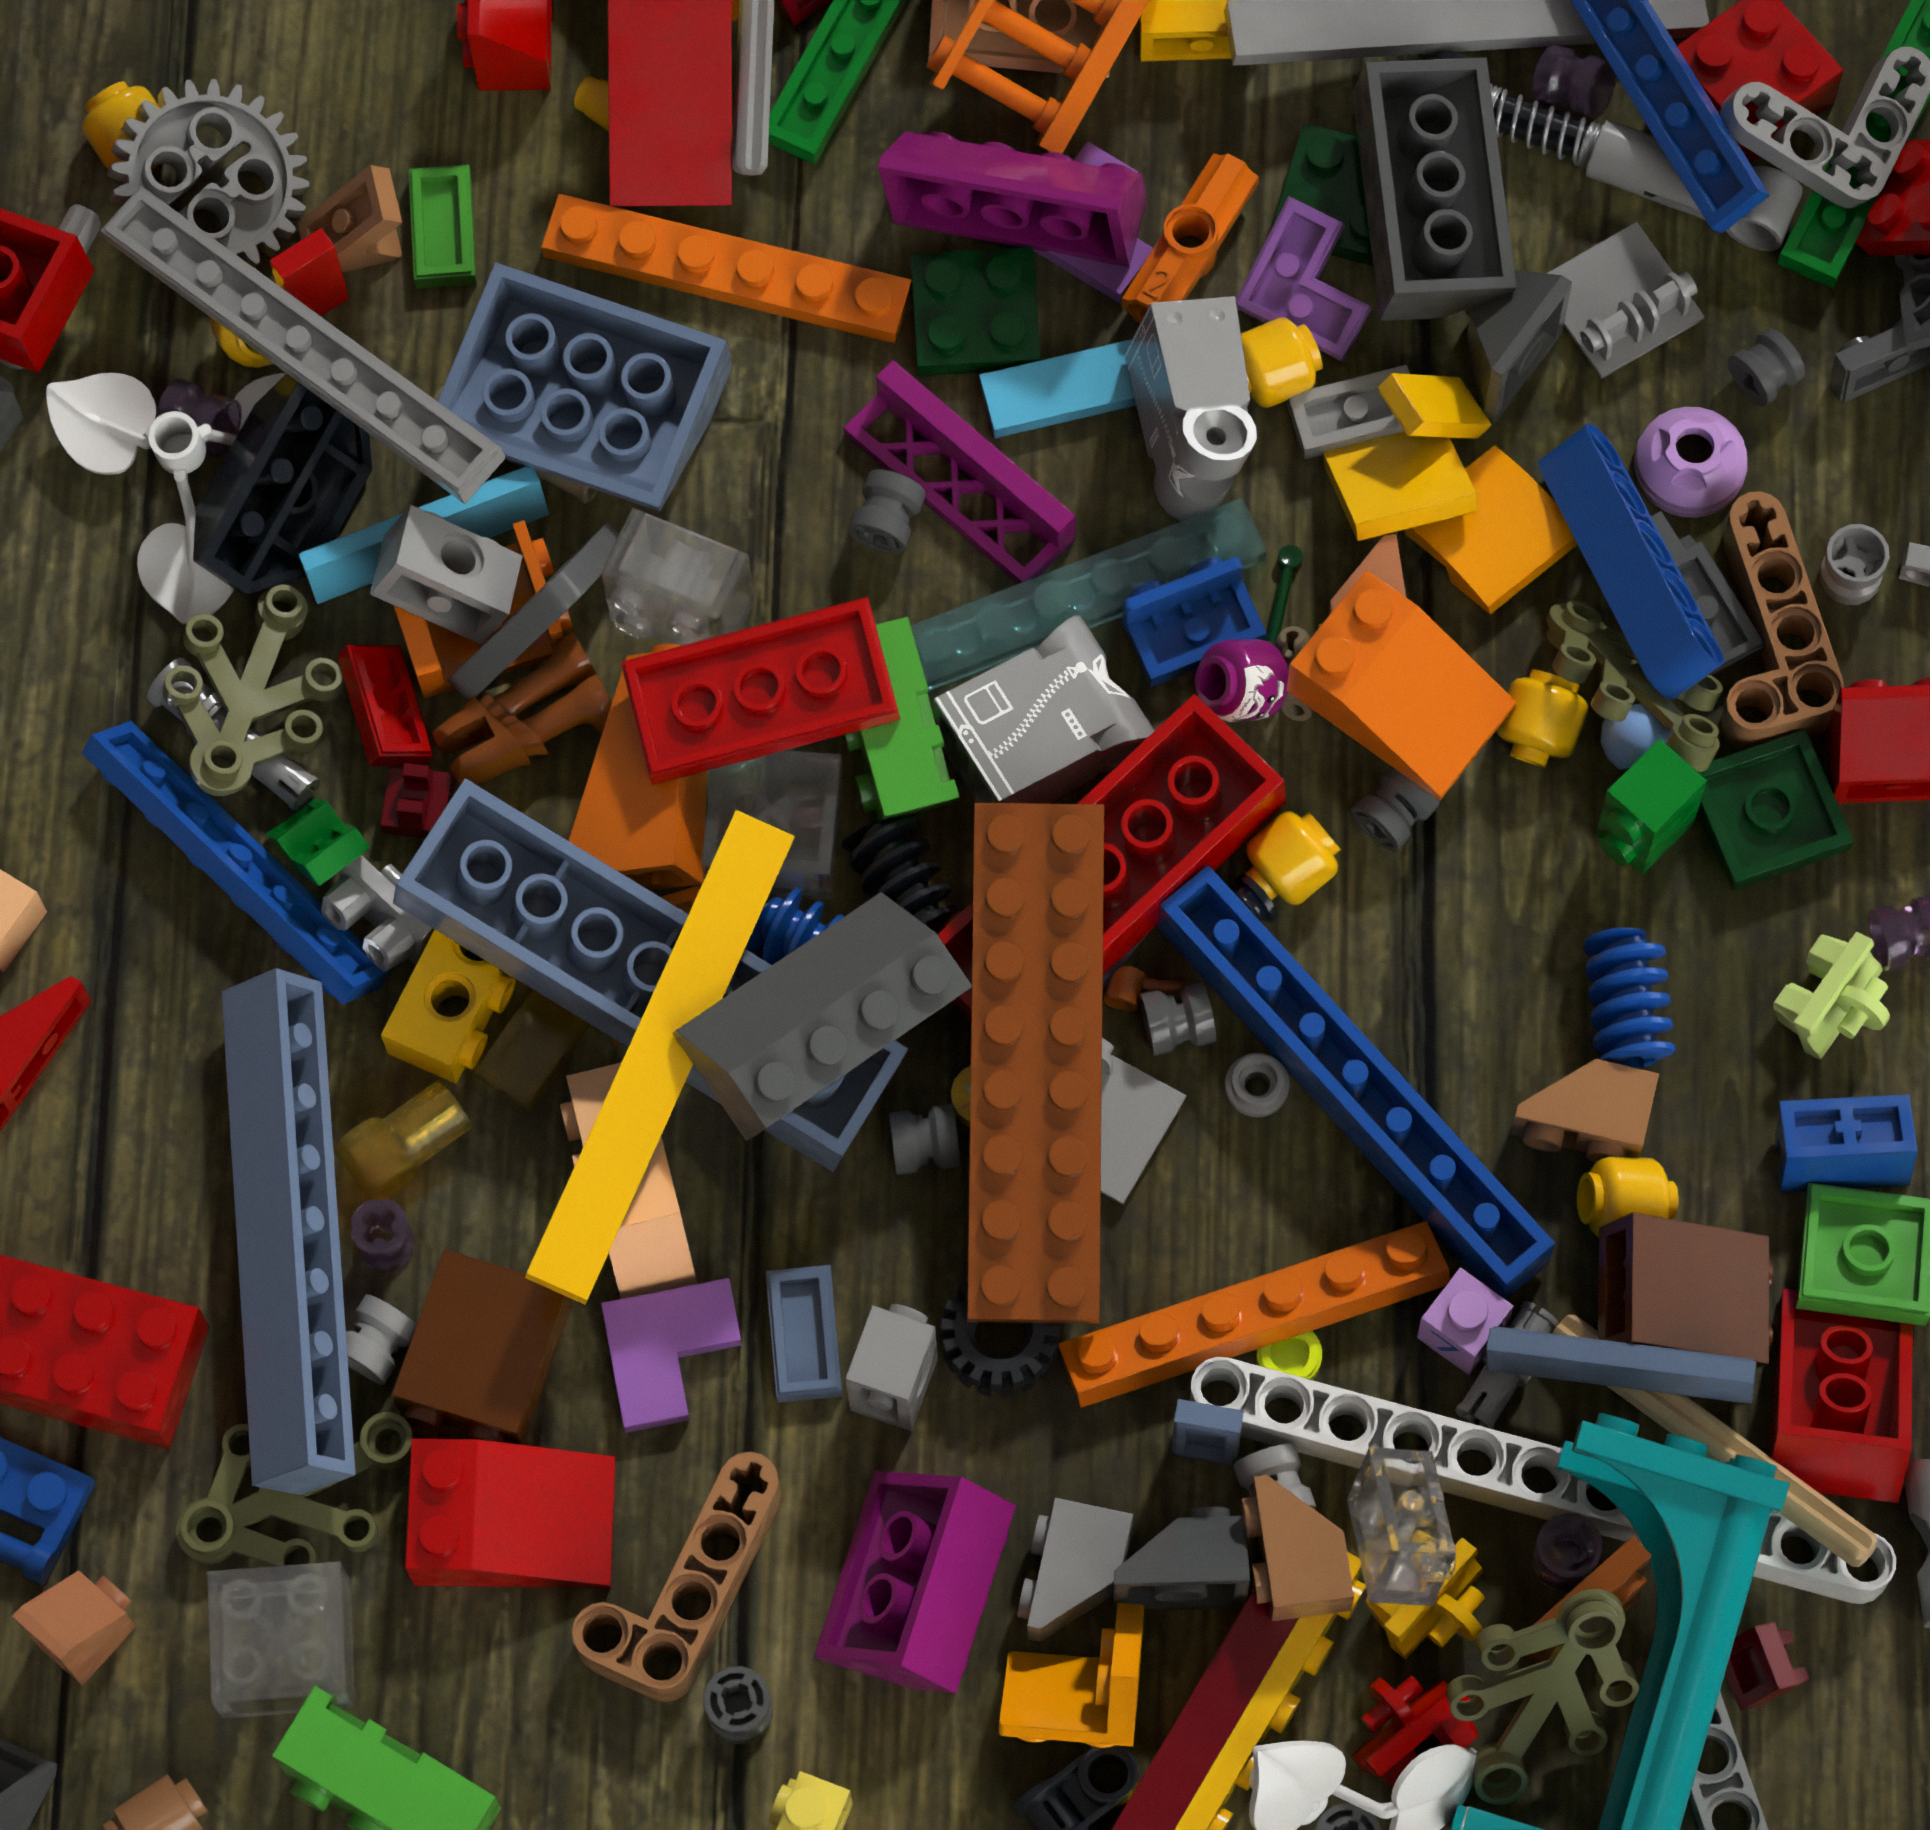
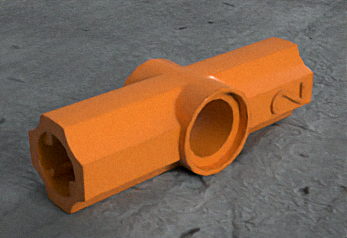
M1213 153L1182 204L1174 208L1167 215L1163 225V234L1121 299V307L1136 322L1141 323L1150 303L1187 300L1199 279L1207 275L1214 268L1219 247L1259 185V176L1253 173L1245 162L1228 153L1225 155ZM1184 236H1194L1200 238L1204 243L1196 248H1187L1181 246L1176 241Z

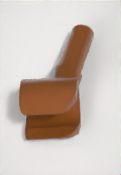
M1124 966L1117 969L1109 980L1104 1002L1106 1005L1122 1011H1136L1140 1002L1139 994L1159 990L1165 995H1178L1183 984L1192 982L1159 980L1147 977L1143 971L1137 968Z

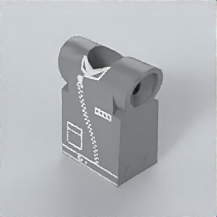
M1235 296L1150 303L1125 353L1148 457L1154 459L1156 467L1154 476L1156 497L1167 514L1179 521H1201L1209 518L1219 509L1257 440L1256 425L1247 410L1250 402V393Z
M1080 615L1069 618L1057 627L1042 642L1038 649L1031 648L934 698L933 717L935 724L940 727L944 741V747L941 748L976 803L1049 804L1094 779L1099 772H1111L1155 731L1136 701L1109 678L1106 667L1107 656Z

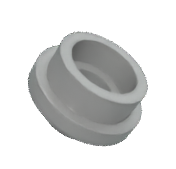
M1251 1053L1240 1057L1231 1065L1226 1075V1096L1230 1104L1238 1112L1246 1116L1265 1117L1275 1113L1284 1105L1289 1094L1290 1081L1285 1067L1276 1058L1267 1054ZM1260 1078L1267 1082L1269 1090L1264 1095L1254 1096L1248 1093L1245 1084L1250 1079Z

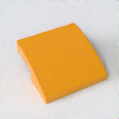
M1495 445L1465 468L1477 493L1478 511L1405 529V533L1409 538L1446 567L1450 582L1490 615L1578 545L1556 501L1525 470Z

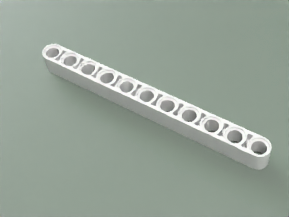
M1214 1357L1205 1360L1196 1368L1192 1376L1190 1401L1213 1405L1203 1397L1201 1392L1203 1387L1209 1382L1216 1380L1225 1381L1236 1389L1237 1398L1232 1403L1221 1407L1244 1411L1241 1437L1274 1446L1294 1444L1299 1453L1625 1542L1634 1536L1642 1545L1634 1528L1618 1508L1611 1511H1601L1594 1508L1586 1496V1490L1591 1485L1573 1475L1555 1470L1560 1447L1228 1357ZM1288 1398L1299 1406L1301 1415L1293 1422L1287 1424L1278 1423L1268 1416L1265 1407L1273 1399ZM1351 1415L1363 1424L1365 1433L1358 1439L1344 1441L1337 1438L1331 1432L1329 1423L1337 1416ZM1414 1432L1424 1438L1429 1451L1418 1458H1406L1395 1449L1393 1439L1399 1434ZM1470 1449L1479 1450L1490 1458L1493 1469L1481 1476L1470 1475L1459 1466L1457 1456L1463 1451ZM1542 1467L1549 1470L1554 1476L1557 1483L1556 1488L1544 1494L1535 1493L1525 1486L1521 1474L1528 1468ZM1778 1512L1770 1516L1753 1576L1845 1602L1864 1604L1875 1600L1883 1593L1896 1570V1555L1887 1540L1875 1534L1877 1537L1876 1548L1869 1558L1877 1566L1878 1579L1871 1582H1861L1853 1578L1848 1572L1844 1560ZM1788 1537H1800L1806 1540L1813 1550L1814 1560L1806 1564H1795L1789 1561L1783 1555L1781 1541Z

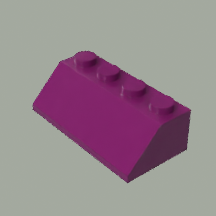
M905 131L881 155L878 163V170L893 222L896 225L1016 247H1033V250L1052 251L1130 267L1148 203L1142 174L1135 173L1124 165L1105 163L1101 166L1079 163L1066 155L1055 152L1044 153L1042 156L1018 152L1000 142H986L983 145L957 141L951 135L939 131H929L925 134Z

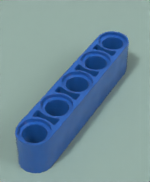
M1586 424L1538 461V467L1644 674L1663 697L1673 701L1723 665L1724 656L1620 456L1600 429L1593 424Z

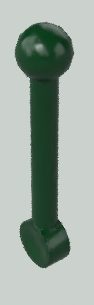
M1286 545L1278 553V565L1282 570L1266 641L1272 643L1276 648V637L1282 628L1293 573L1301 567L1303 562V553L1295 545Z

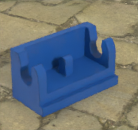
M1909 1094L1779 1101L1775 1148L1781 1149V1162L1778 1173L1780 1192L1806 1191L1808 1182L1847 1188L1910 1186L1918 1150Z

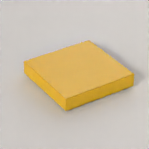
M1403 431L1323 452L1325 470L1357 541L1478 511L1477 493L1450 438L1410 436Z

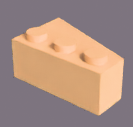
M621 1063L566 1076L572 1101L560 1104L569 1142L581 1139L584 1147ZM662 1137L659 1139L609 1251L621 1299L697 1284ZM580 1154L572 1155L574 1167Z

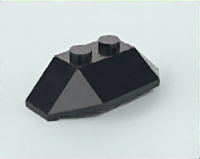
M286 373L254 404L196 508L193 561L241 594H250L262 589L306 578L298 554L335 539L372 472L369 433Z

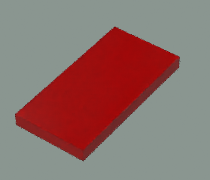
M607 0L609 205H732V0Z
M868 597L621 662L652 785L901 720Z

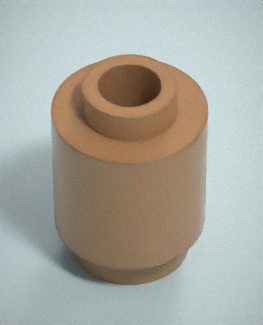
M166 1774L113 1809L116 1816L104 1823L103 1827L105 1830H204L197 1818L208 1812L187 1778L175 1785L171 1777Z

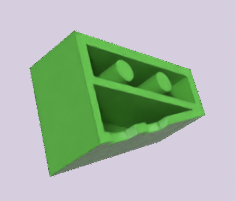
M317 1686L313 1687L272 1755L287 1778L294 1782L289 1791L293 1796L321 1812L325 1811L329 1803L351 1815L346 1825L352 1830H489L501 1810V1806L494 1795L426 1753L421 1752L419 1754L385 1734L387 1729L374 1721L367 1719L366 1722H363L333 1705L330 1701L333 1696Z

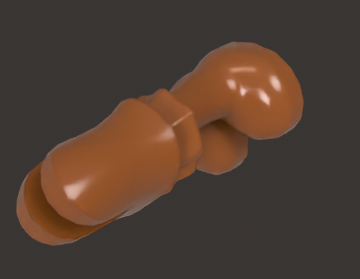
M571 630L559 638L555 644L552 656L544 664L502 693L492 697L487 692L480 700L476 697L471 698L461 710L439 725L432 732V737L438 750L444 754L458 752L485 738V742L461 754L450 766V773L459 786L465 778L478 785L517 767L532 765L529 756L549 754L544 743L570 729L589 724L602 734L612 700L576 635ZM568 687H575L570 693L527 719L521 721L517 718L519 714L556 692Z

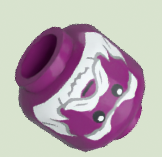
M1256 638L1224 640L1213 644L1203 654L1195 675L1196 692L1199 698L1221 720L1228 722L1262 720L1273 716L1282 707L1288 694V667L1280 650L1268 641Z

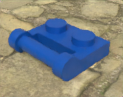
M0 1437V1513L43 1531L39 1542L35 1546L0 1532V1561L23 1570V1578L43 1586L51 1576L96 1485L95 1480L89 1475Z

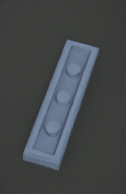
M1497 1326L1489 1328L1486 1349L1488 1371L1752 1404L1756 1361L1750 1358Z

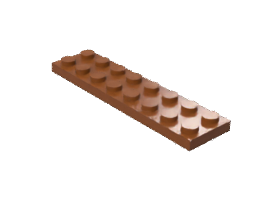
M974 804L967 1322L1099 1324L1104 805Z

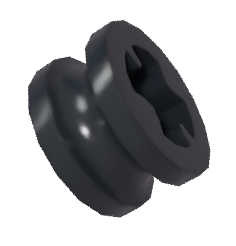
M1240 874L1235 878L1236 887L1232 891L1260 922L1272 923L1278 918V912L1265 891L1246 874Z

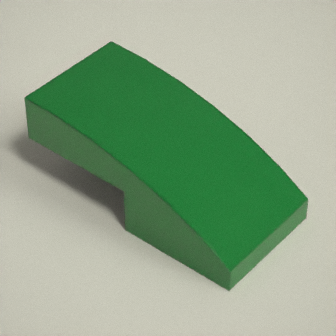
M317 797L312 798L265 834L270 843L291 865L318 886L322 885L371 848L356 827L342 822L330 804Z

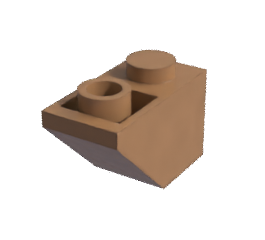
M1594 1059L1519 1103L1511 1135L1522 1137L1525 1145L1540 1151L1558 1152L1561 1150V1147L1586 1152V1157L1594 1163L1599 1159L1607 1157H1640L1659 1073Z
M1268 1475L1254 1476L1252 1497L1241 1498L1246 1537H1259L1262 1562L1251 1564L1256 1603L1269 1602L1271 1622L1351 1611L1354 1592L1344 1531Z

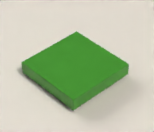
M1808 1182L1804 1201L1796 1309L1927 1326L1930 1318V1199Z

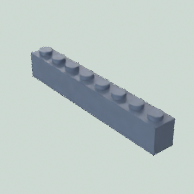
M275 968L221 992L252 1486L302 1495L353 1477L356 1473L322 982Z

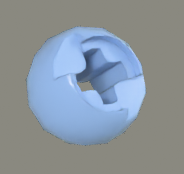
M1642 703L1632 705L1624 721L1616 722L1605 718L1602 724L1600 743L1607 759L1619 770L1630 768L1658 739L1665 742L1670 731Z

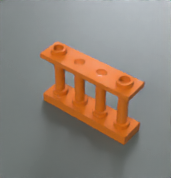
M976 0L954 40L943 35L932 53L926 67L935 73L929 84L939 90H944L951 75L957 77L1033 121L1032 128L1040 132L1034 145L1046 152L1063 154L1149 0H1070L1095 15L1093 21L1101 25L1090 47L1081 42L1076 47L996 0ZM982 21L1064 68L1062 75L1071 80L1059 101L1051 96L1046 101L964 54Z

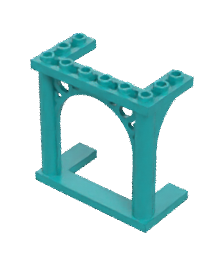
M1604 1413L1598 1414L1596 1424L1583 1420L1579 1424L1574 1443L1566 1440L1562 1443L1555 1470L1573 1475L1605 1495L1630 1522L1639 1536L1643 1547L1652 1555L1649 1562L1654 1577L1657 1609L1654 1634L1640 1681L1639 1693L1633 1705L1597 1830H1680L1770 1516L1782 1511L1790 1483L1774 1478L1777 1466L1738 1454H1736L1735 1459L1730 1458V1461L1725 1463L1705 1457L1708 1449L1706 1444L1674 1434H1667L1664 1445L1637 1437L1639 1424ZM1459 1804L1456 1806L1449 1830H1544Z

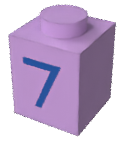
M1460 1267L1421 1318L1417 1338L1470 1376L1482 1361V1357L1486 1352L1489 1328H1493V1326L1507 1328L1514 1306Z

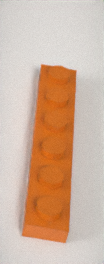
M558 194L541 246L543 258L893 344L897 342L912 293L911 279L563 194Z
M1424 1221L1058 1343V1348L1080 1408L1196 1370L1205 1360L1214 1357L1232 1358L1439 1289L1449 1283L1450 1273L1428 1222Z

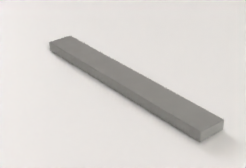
M1570 0L1227 1L1224 9L1233 66L1431 54L1439 51L1464 52L1596 43ZM1648 0L1672 39L1689 38L1709 23L1705 0Z
M140 186L100 230L107 242L464 504L469 501L505 460L506 456L501 447L144 187Z

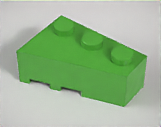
M904 617L877 624L876 628L901 720L843 736L848 752L860 750L866 774L855 776L863 811L864 813L875 811L877 820L880 821L890 818L902 819L949 807L960 797L955 780L949 779L941 748L944 747V741L940 727L934 721L927 694L929 692L909 619Z

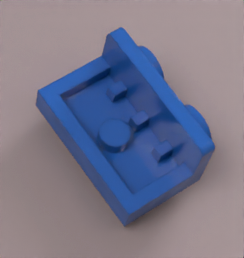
M1238 556L1223 562L1220 557L1205 559L1193 565L1187 571V576L1164 584L1162 580L1149 581L1132 590L1129 598L1123 601L1121 623L1150 688L1196 670L1203 654L1215 643L1224 640L1255 638L1266 641L1267 632L1242 580L1244 568Z

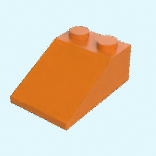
M1368 570L1362 574L1289 665L1288 693L1439 801L1484 747L1517 703L1418 605Z

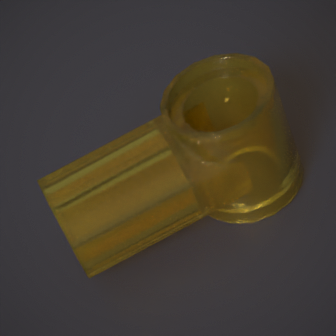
M437 1080L383 1120L380 1117H373L354 1127L338 1142L334 1153L371 1202L374 1204L381 1203L408 1186L418 1174V1166L469 1131L472 1125L451 1092Z

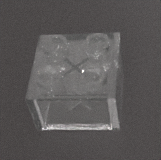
M632 508L601 571L610 620H613L615 626L623 633L640 640H647L650 635L669 644L683 646L740 631L755 602L748 554L635 508Z
M784 750L712 769L701 864L704 879L735 811L738 810L795 836L769 895L787 896L798 887L803 890L802 897L832 899L844 784L841 754Z
M341 1561L207 1571L211 1703L222 1718L298 1713L314 1686L333 1696L330 1700L331 1703L340 1709L355 1708L350 1577Z

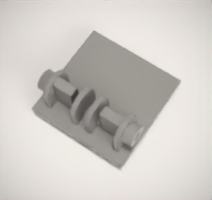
M1638 222L1546 273L1562 275L1572 281L1564 327L1601 379L1705 319V316L1691 298V296L1698 292L1693 278L1687 272L1677 275L1671 270Z
M1102 1038L1101 1193L1124 1205L1187 1095L1111 1055L1114 1049L1113 1045Z

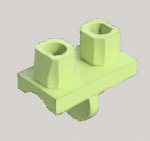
M1855 932L1850 941L1846 942L1830 936L1820 935L1810 949L1806 960L1809 973L1823 979L1813 993L1794 983L1785 985L1774 1001L1773 1008L1778 1021L1798 1034L1805 1053L1819 1060L1823 1058L1839 1033L1853 1039L1862 1025L1873 1030H1881L1890 1019V1013L1880 1002L1888 986L1878 978L1883 969L1870 952L1874 946L1871 938Z

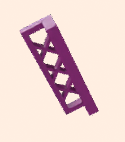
M892 360L876 376L877 395L843 427L844 435L884 470L902 474L920 484L926 491L924 504L1021 588L1026 590L1076 540V515L898 363ZM887 409L906 425V442L879 443L865 430ZM913 432L925 442H913ZM940 454L951 464V481L924 482L914 473L913 455ZM895 456H907V466ZM958 471L969 480L958 481ZM985 493L996 502L997 520L970 521L959 512V494ZM952 494V505L941 495ZM1003 509L1014 519L1003 520ZM1031 532L1046 546L1023 567L1005 551L1004 533ZM997 533L998 544L986 534Z

